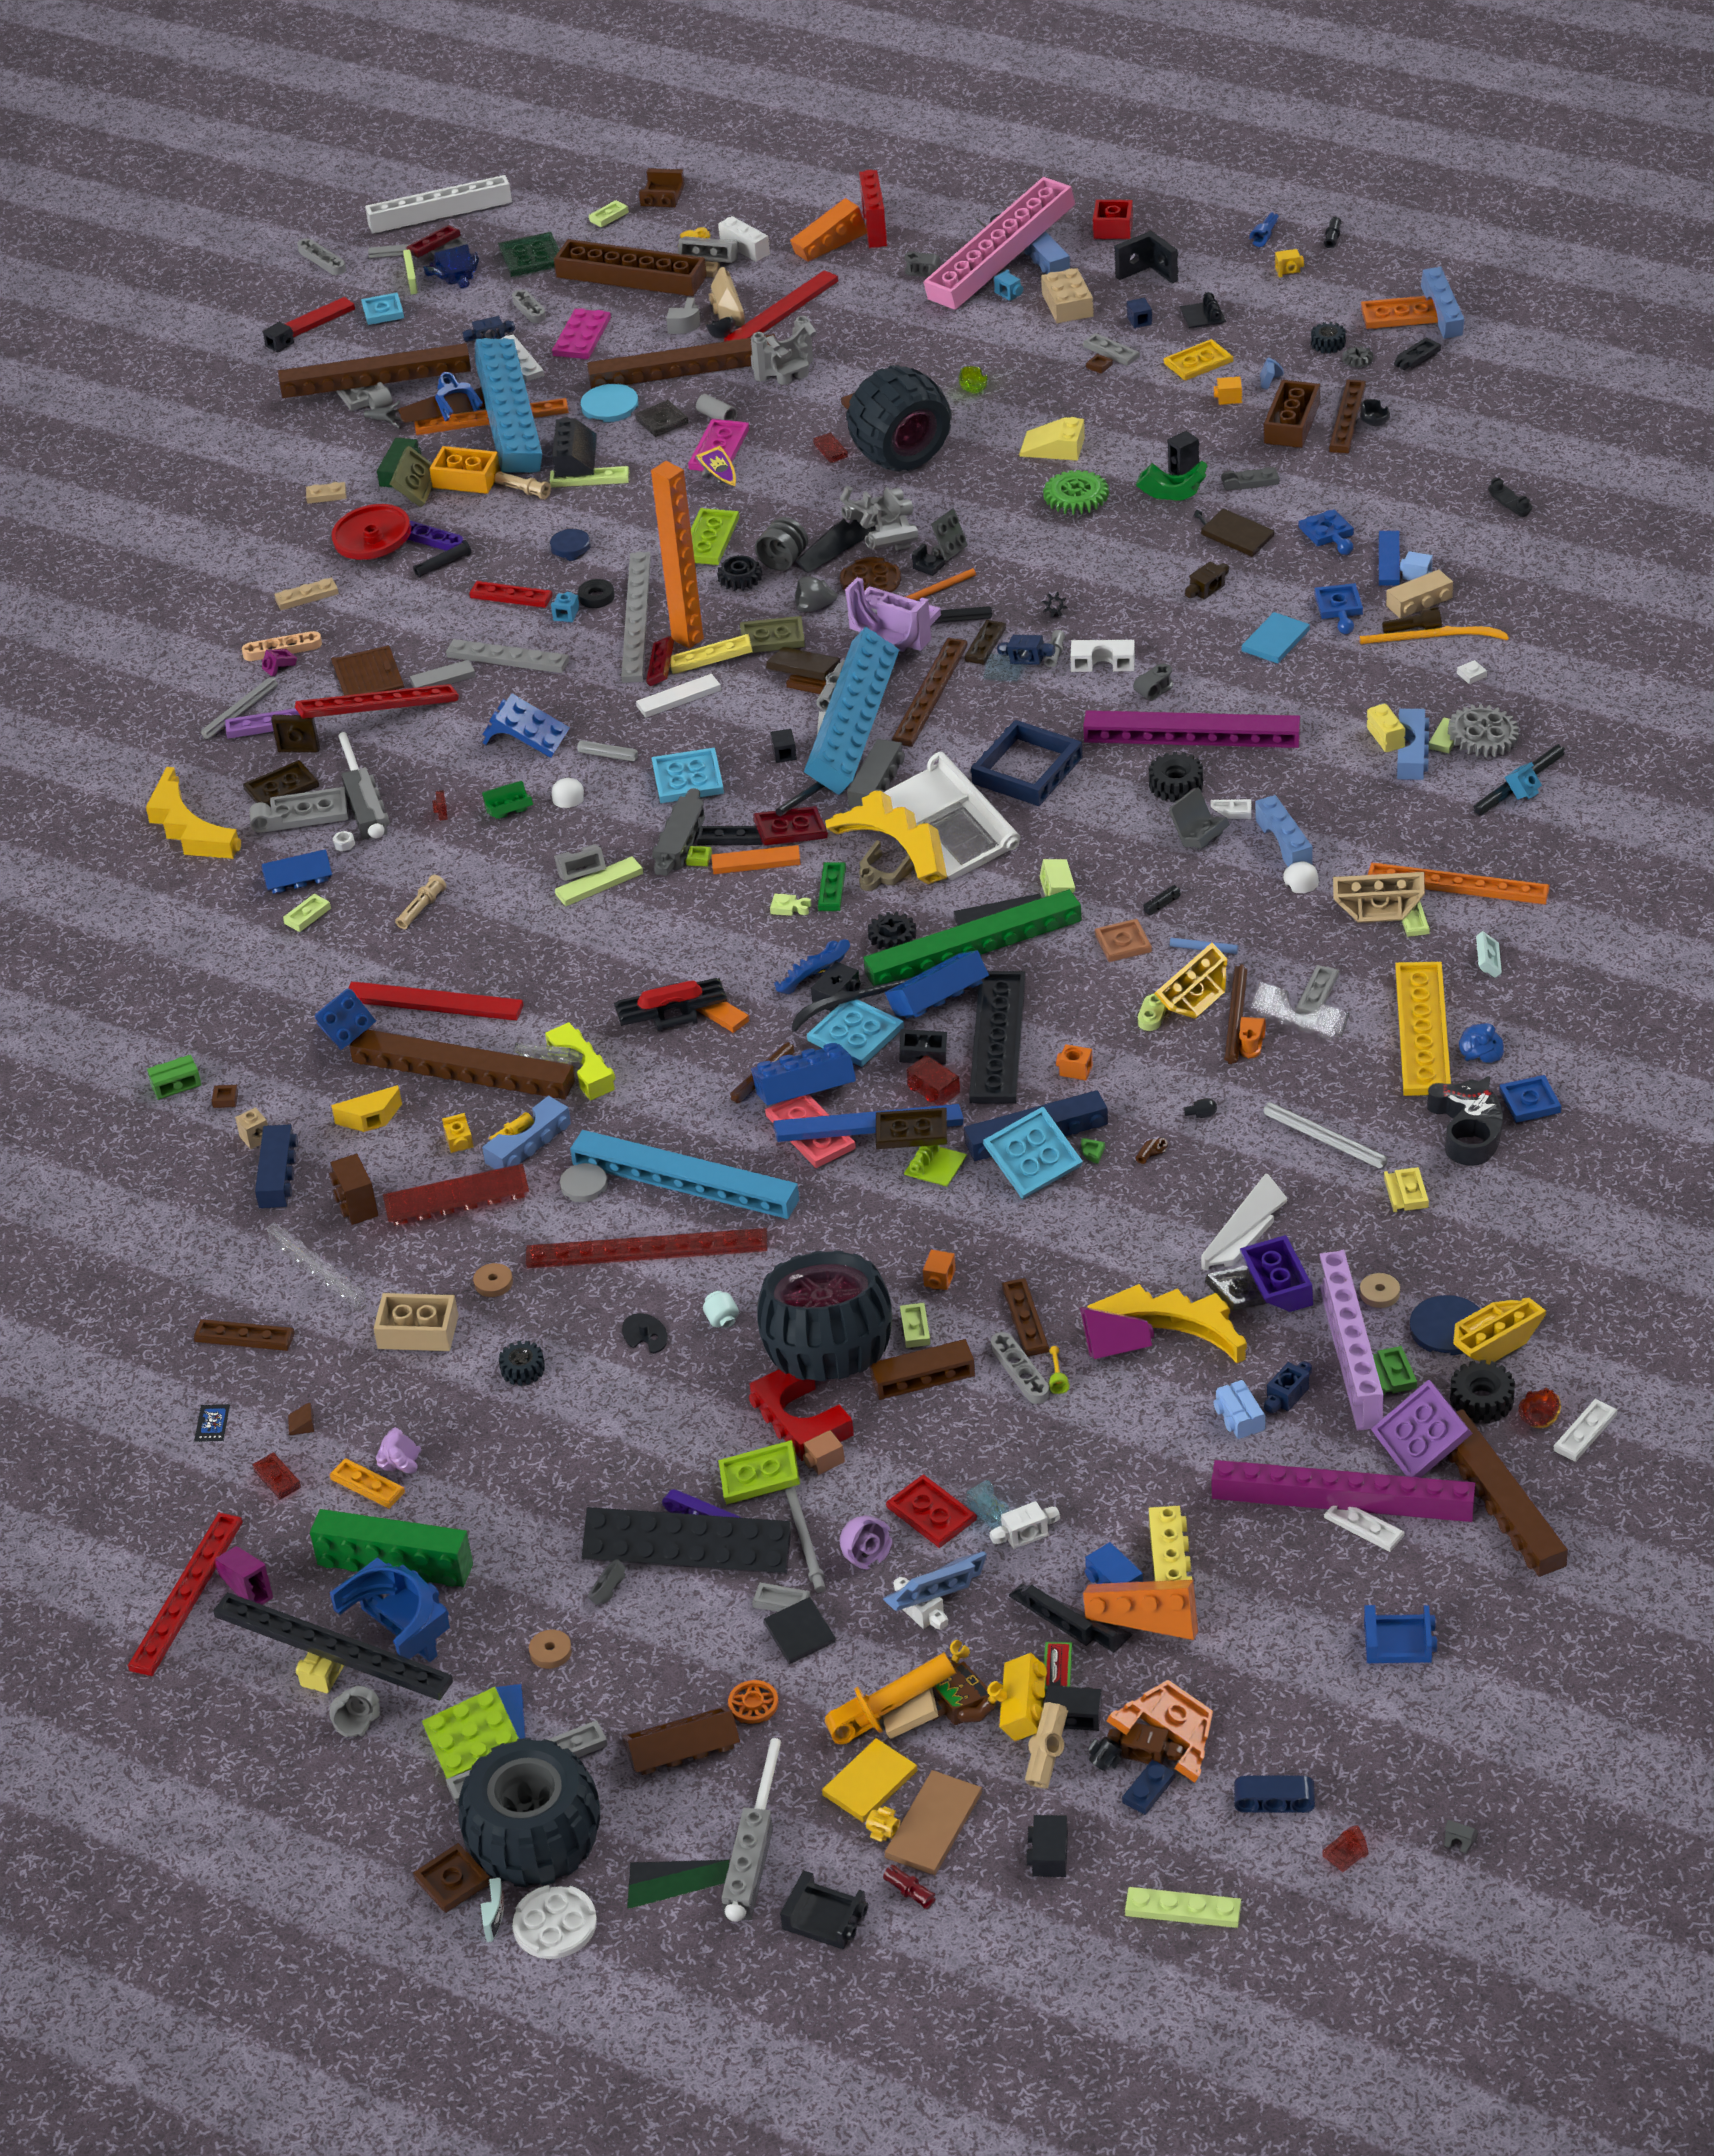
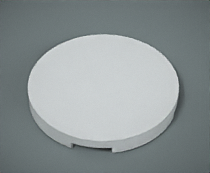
M547 1885L533 1890L518 1903L512 1927L517 1943L527 1953L539 1958L557 1959L569 1956L583 1948L594 1934L597 1919L594 1905L583 1891L573 1886L567 1888L549 1887Z

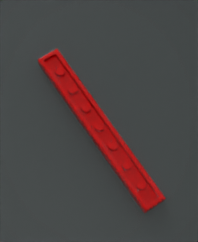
M823 270L726 336L724 342L751 338L756 332L764 333L837 283L838 276Z
M451 684L300 700L295 701V709L302 719L456 702L459 695Z
M351 981L348 987L363 1004L517 1021L524 1006L523 1000L364 982Z
M218 1512L129 1662V1671L153 1677L217 1568L215 1559L227 1551L243 1523L242 1517Z

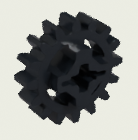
M897 911L894 915L886 912L885 916L879 914L878 920L871 919L872 924H868V939L871 940V945L877 944V949L883 947L889 949L916 939V923H913L912 917L907 918L905 913L899 916Z

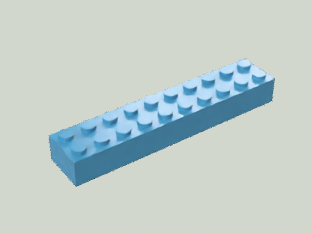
M476 339L474 359L496 452H498L501 472H540L542 450L514 339Z
M866 626L851 642L804 773L837 795H840L854 779L899 649L892 643L886 641Z

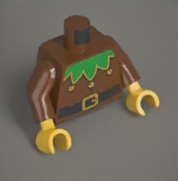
M954 1640L951 1643L950 1651L953 1656L948 1657L956 1674L932 1687L938 1717L932 1719V1721L946 1715L953 1725L981 1722L994 1710L996 1701L1002 1702L1007 1698V1692L1002 1689V1684L994 1681L987 1687L964 1661L959 1662L960 1659L967 1658L970 1654V1650L966 1645L958 1652L962 1645V1642L959 1640Z

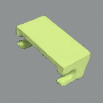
M1043 859L1040 880L1045 897L1068 889L1074 893L1075 885L1067 859Z

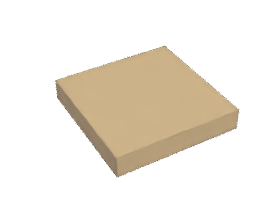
M928 1689L883 1715L886 1734L890 1739L938 1717L933 1689Z

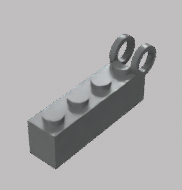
M877 738L847 790L849 807L863 806L862 798L868 796L869 793L873 791L885 792L889 789L891 779L896 777L897 768L903 764L905 759V753L902 752V743Z

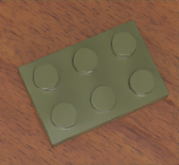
M408 446L403 451L390 485L406 496L411 502L422 507L426 503L432 488L429 470L432 463Z
M801 616L740 622L741 636L749 634L753 650L751 653L780 650L782 647L792 649L805 647Z

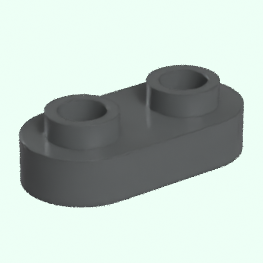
M618 1559L614 1560L604 1569L590 1590L588 1598L595 1605L607 1603L614 1594L612 1592L614 1587L625 1578L626 1574L624 1572L626 1567Z

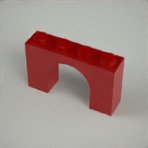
M865 170L859 172L863 218L866 219L869 248L887 246L885 210L877 170Z
M778 1369L749 1383L751 1392L749 1394L750 1403L754 1408L758 1407L761 1410L764 1421L767 1424L771 1423L779 1439L783 1438L785 1441L792 1440L795 1454L801 1461L804 1460V1443L829 1430L840 1442L854 1436L852 1418L840 1404L818 1415L807 1418L794 1417L784 1411L786 1405L791 1401L815 1390V1380L797 1379L795 1376L789 1373L785 1374Z

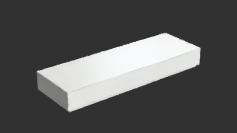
M1595 1399L1556 1442L1554 1451L1576 1462L1617 1416V1409Z
M1331 1506L1324 1514L1325 1519L1389 1552L1405 1536L1404 1531L1356 1507H1348V1510H1339L1337 1506Z

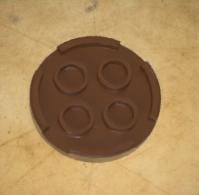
M880 557L857 559L854 561V564L843 568L840 573V585L844 592L856 578L863 579L864 591L870 586L892 593L901 582L899 567L896 564L893 565L886 562L884 558Z

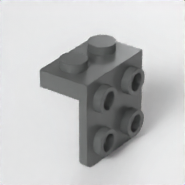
M1199 788L1192 789L1169 808V813L1184 847L1204 848L1209 845L1210 840L1220 836L1223 830L1230 825L1227 817H1211Z

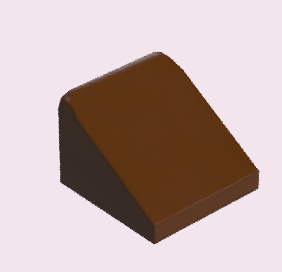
M311 1403L303 1405L288 1415L289 1436L314 1432V1414Z

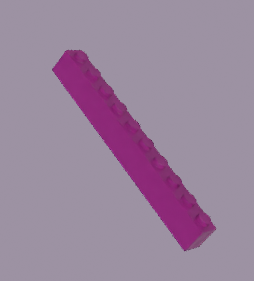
M1086 710L1083 725L1084 743L1299 748L1300 716Z
M1214 1460L1211 1482L1212 1499L1318 1509H1329L1331 1506H1337L1339 1510H1348V1507H1356L1367 1513L1464 1522L1473 1521L1475 1482Z

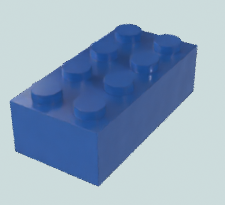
M978 950L959 953L884 993L895 1016H904L907 1019L926 1013V1008L942 1005L946 1002L945 998L950 996L953 998L963 994V989L969 986L973 988L982 984V979L989 974Z
M837 1043L826 1044L819 1050L807 1049L797 1056L785 1055L775 1062L763 1061L758 1063L757 1067L751 1068L756 1093L767 1106L856 1081L851 1055Z

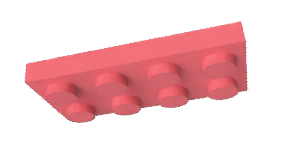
M809 1094L779 1102L765 1109L766 1117L772 1123L774 1120L830 1116ZM850 1136L790 1141L815 1168L856 1149L855 1141Z

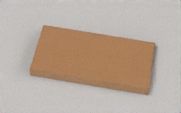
M932 1770L885 1850V1858L935 1876L982 1794V1787Z

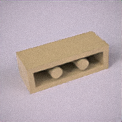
M1438 569L1388 589L1386 606L1399 618L1412 615L1453 598V581Z

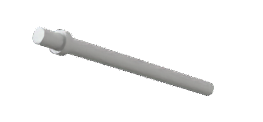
M795 1487L786 1488V1496L810 1571L808 1574L809 1580L813 1582L817 1593L824 1592L826 1590L823 1581L825 1575L823 1570L819 1568Z

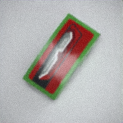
M1045 1642L1044 1665L1047 1670L1045 1692H1047V1686L1071 1687L1072 1642Z

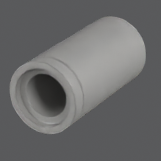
M708 394L701 395L697 400V411L712 419L735 421L737 417L735 407Z

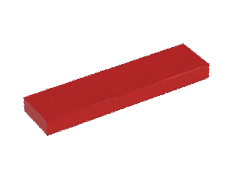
M342 297L285 324L292 327L294 338L355 310V305L346 297Z
M476 581L469 592L470 598L542 608L547 607L553 596L551 590Z

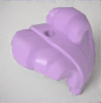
M394 1427L382 1440L381 1447L376 1456L377 1465L385 1471L393 1472L398 1469L405 1473L413 1474L418 1468L415 1460L421 1452V1447L416 1446L409 1437L402 1434L401 1430Z

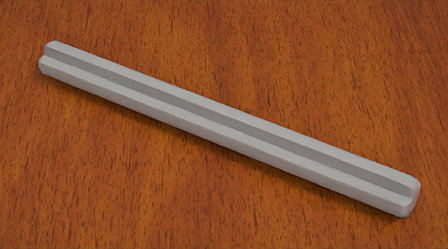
M1268 1102L1264 1107V1114L1366 1163L1379 1169H1383L1387 1164V1156L1272 1102Z

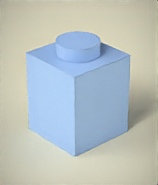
M1408 551L1406 558L1402 559L1400 563V571H1403L1402 579L1411 581L1431 573L1433 555Z

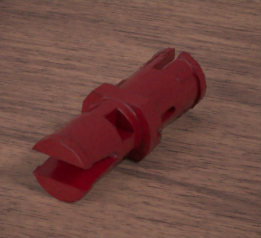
M894 1864L885 1870L883 1879L901 1891V1895L906 1898L908 1896L923 1906L924 1909H929L934 1904L936 1898L933 1896L936 1894L920 1885L919 1879L915 1876L910 1877Z

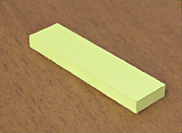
M629 466L595 468L594 475L555 478L554 471L550 473L551 487L629 483Z
M631 856L606 867L604 870L591 873L555 889V894L565 906H568L643 874V868Z

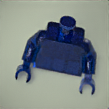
M468 244L434 253V264L431 262L429 266H423L426 276L436 275L440 279L445 280L448 285L458 283L459 287L463 289L470 285L468 280L473 278V272L477 270L479 257L477 252L470 254Z

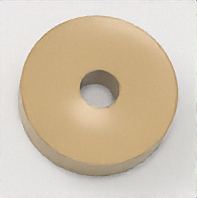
M1384 1273L1371 1274L1365 1277L1360 1284V1297L1364 1303L1371 1307H1389L1399 1299L1400 1285L1391 1275Z

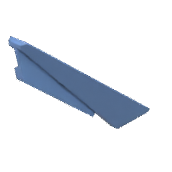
M983 1551L964 1556L931 1573L912 1578L905 1587L884 1597L883 1600L895 1611H899L968 1588L971 1578L981 1574L987 1554Z

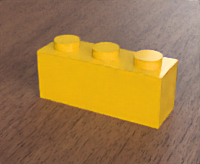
M1032 1653L1004 1663L1002 1689L1007 1692V1698L1001 1702L999 1727L1014 1741L1037 1733L1043 1711L1047 1670L1044 1663L1039 1661Z

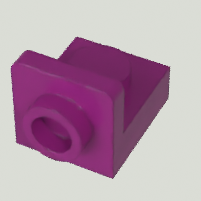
M266 649L262 660V669L270 676H276L278 667L285 668L296 665L297 657L287 649Z

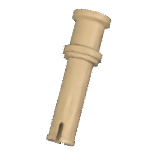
M501 471L495 475V482L497 484L522 490L529 496L536 495L540 499H546L551 491V486L548 482L541 483L535 478L524 479Z
M431 875L428 880L429 882L419 888L418 896L395 919L398 927L407 929L427 904H432L436 900V896L446 889V883L440 876Z

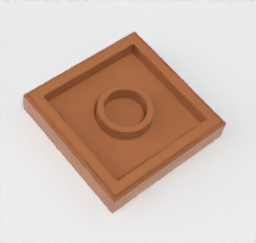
M1138 919L1095 929V936L1108 962L1152 952V946Z

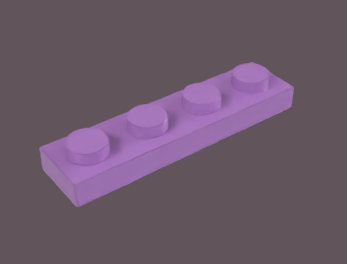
M294 708L225 719L227 739L273 732L272 715L300 714Z

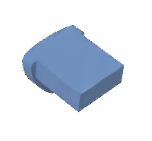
M1271 358L1266 359L1260 373L1261 388L1268 389L1273 378L1284 375V370L1277 361Z

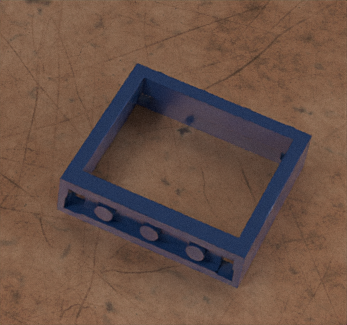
M1014 720L1009 727H1006L1001 736L995 739L990 748L984 751L980 759L971 766L972 784L1040 806L1083 758L1082 741ZM1017 739L1061 754L1035 784L991 770Z

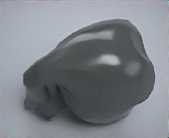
M806 576L800 578L797 582L795 602L800 612L820 610L836 601L838 597L837 593L824 580L820 581L815 577Z

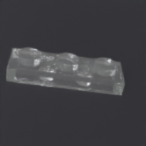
M515 1043L513 1051L524 1057L558 1061L559 1063L570 1065L572 1062L581 1063L583 1057L582 1053L571 1048Z

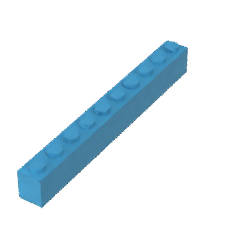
M582 1130L570 1148L573 1165L582 1163L594 1164L601 1167L608 1174L785 1219L790 1217L799 1202L798 1183L595 1132Z

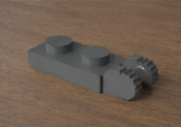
M1276 467L1244 470L1242 472L1231 470L1221 475V480L1226 490H1241L1279 484Z

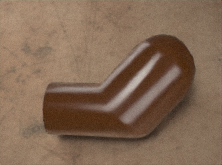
M1160 1137L1146 1141L1136 1155V1161L1145 1164L1150 1156L1164 1153L1168 1147L1167 1140Z

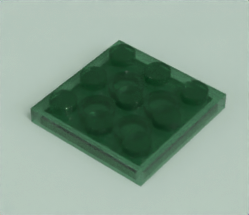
M552 232L498 243L500 253L511 277L555 268L554 257L559 252V248Z

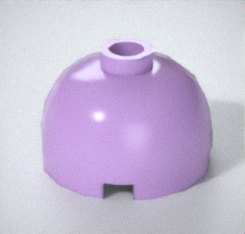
M867 1515L853 1518L845 1525L840 1535V1548L843 1556L858 1568L871 1569L868 1565L877 1559L879 1563L882 1562L889 1554L892 1545V1538L889 1537L888 1532L890 1527L884 1521ZM862 1553H866L869 1556L867 1558H864L862 1556Z

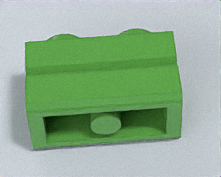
M191 1054L147 1069L150 1084L158 1100L202 1085L198 1069Z

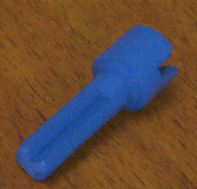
M1271 212L1263 223L1255 226L1249 235V239H1254L1252 242L1254 246L1262 247L1271 237V229L1278 221V214Z

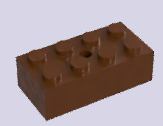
M1281 380L1264 422L1265 444L1303 448L1320 405V384Z

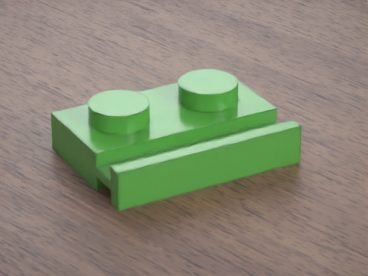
M1402 1346L1379 1350L1377 1354H1373L1383 1395H1385V1392L1392 1391V1393L1417 1388V1380Z

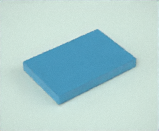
M1273 612L1242 644V651L1278 664L1310 631V624Z

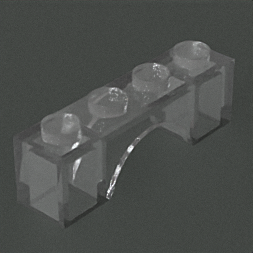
M1263 982L1259 983L1251 1008L1258 1010L1257 1015L1267 1019H1270L1271 1015L1278 1017V1023L1290 1027L1292 1023L1298 1024V1030L1309 1034L1312 1033V1030L1320 1032L1319 1037L1332 1041L1333 1037L1337 1039L1342 1038L1350 1016L1348 1012L1325 1004H1321L1310 1014L1299 1015L1294 1011L1289 1002L1288 991Z

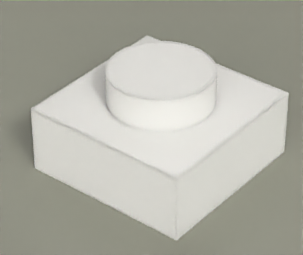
M1473 660L1457 667V674L1468 684H1472L1487 677V670Z

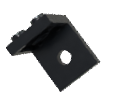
M1152 230L1114 245L1115 277L1118 280L1152 268L1171 284L1178 282V251Z

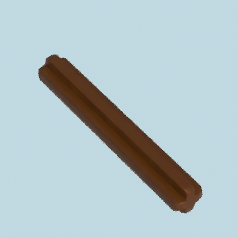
M785 1042L766 1061L775 1062L779 1061V1058L782 1056L793 1055L795 1053L794 1045ZM752 1073L730 1093L732 1101L740 1103L755 1089Z

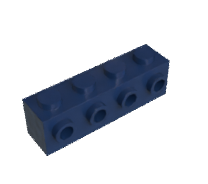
M291 1124L263 1126L255 1187L259 1208L287 1207L288 1197H292L290 1180H294L292 1164H296L294 1148L298 1147V1136L293 1134Z

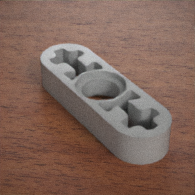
M516 290L512 293L513 304L530 322L540 323L546 319L545 309L528 291Z

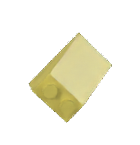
M1076 417L1062 418L1027 431L1019 456L1078 460L1085 439L1084 419Z

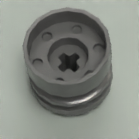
M778 517L757 539L755 552L759 560L766 567L785 571L791 567L797 557L806 549L808 536L805 529L797 521L788 517Z

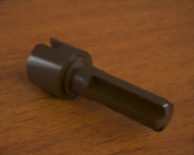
M1439 607L1423 609L1420 615L1382 622L1384 633L1419 627L1425 630L1442 627Z

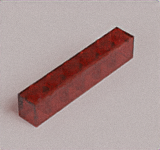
M519 1164L382 1194L388 1223L393 1222L394 1226L407 1224V1219L417 1217V1220L421 1221L432 1218L431 1214L440 1212L441 1216L455 1213L454 1208L463 1206L464 1211L478 1208V1203L486 1201L489 1206L502 1203L501 1198L510 1196L511 1201L525 1198L524 1193L529 1192L524 1165Z

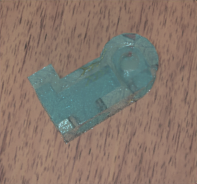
M987 1479L967 1491V1506L991 1529L999 1526L1002 1527L1001 1514L1009 1512V1506L994 1496V1485Z

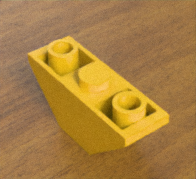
M396 1085L333 1104L331 1108L334 1122L336 1125L362 1132L380 1128L389 1123L401 1107L402 1100L399 1087Z

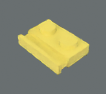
M1419 1167L1395 1170V1173L1388 1174V1171L1384 1172V1181L1393 1212H1397V1209L1404 1208V1211L1428 1208L1429 1200Z

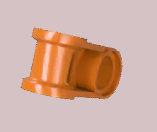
M1241 1017L1239 1038L1241 1040L1240 1054L1243 1057L1255 1058L1260 1055L1262 1042L1265 1038V1018Z

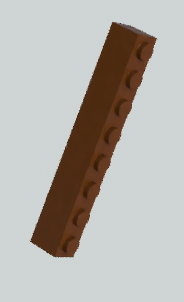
M1463 1409L1457 1411L1456 1413L1473 1434L1447 1455L1449 1461L1457 1465L1463 1480L1475 1482V1496L1481 1498L1485 1503L1488 1514L1494 1515L1502 1533L1508 1534L1513 1548L1522 1553L1529 1569H1533L1538 1577L1566 1567L1568 1556L1566 1546Z

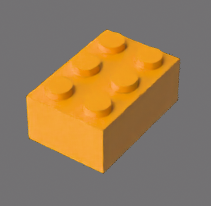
M442 446L429 468L432 488L488 494L495 482L496 473L500 471L498 452Z

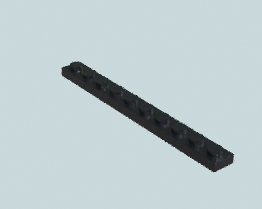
M229 1592L225 1594L213 1610L215 1618L438 1701L441 1700L453 1683L451 1674Z

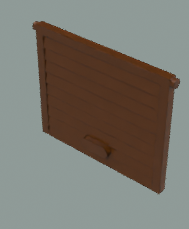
M389 645L331 658L344 696L404 688Z

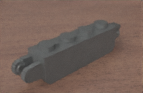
M696 788L687 791L685 797L680 796L677 804L673 805L670 818H667L665 829L659 835V842L653 848L652 857L656 861L654 869L657 875L668 876L671 870L683 868L689 847L693 846L697 838L698 828L702 826L705 815L704 803L699 799L700 791Z

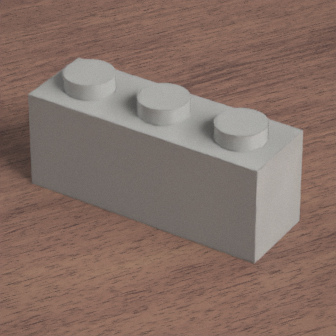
M685 236L679 239L678 254L705 257L707 261L731 263L737 260L738 241Z

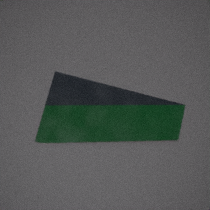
M729 1860L630 1862L627 1908H635L724 1884L729 1868Z

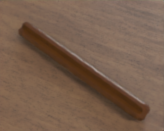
M1243 964L1235 966L1224 1056V1060L1228 1061L1230 1065L1237 1063L1239 1057L1241 1017H1243L1248 969Z

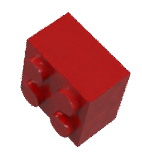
M1096 200L1093 214V239H1130L1133 224V200Z

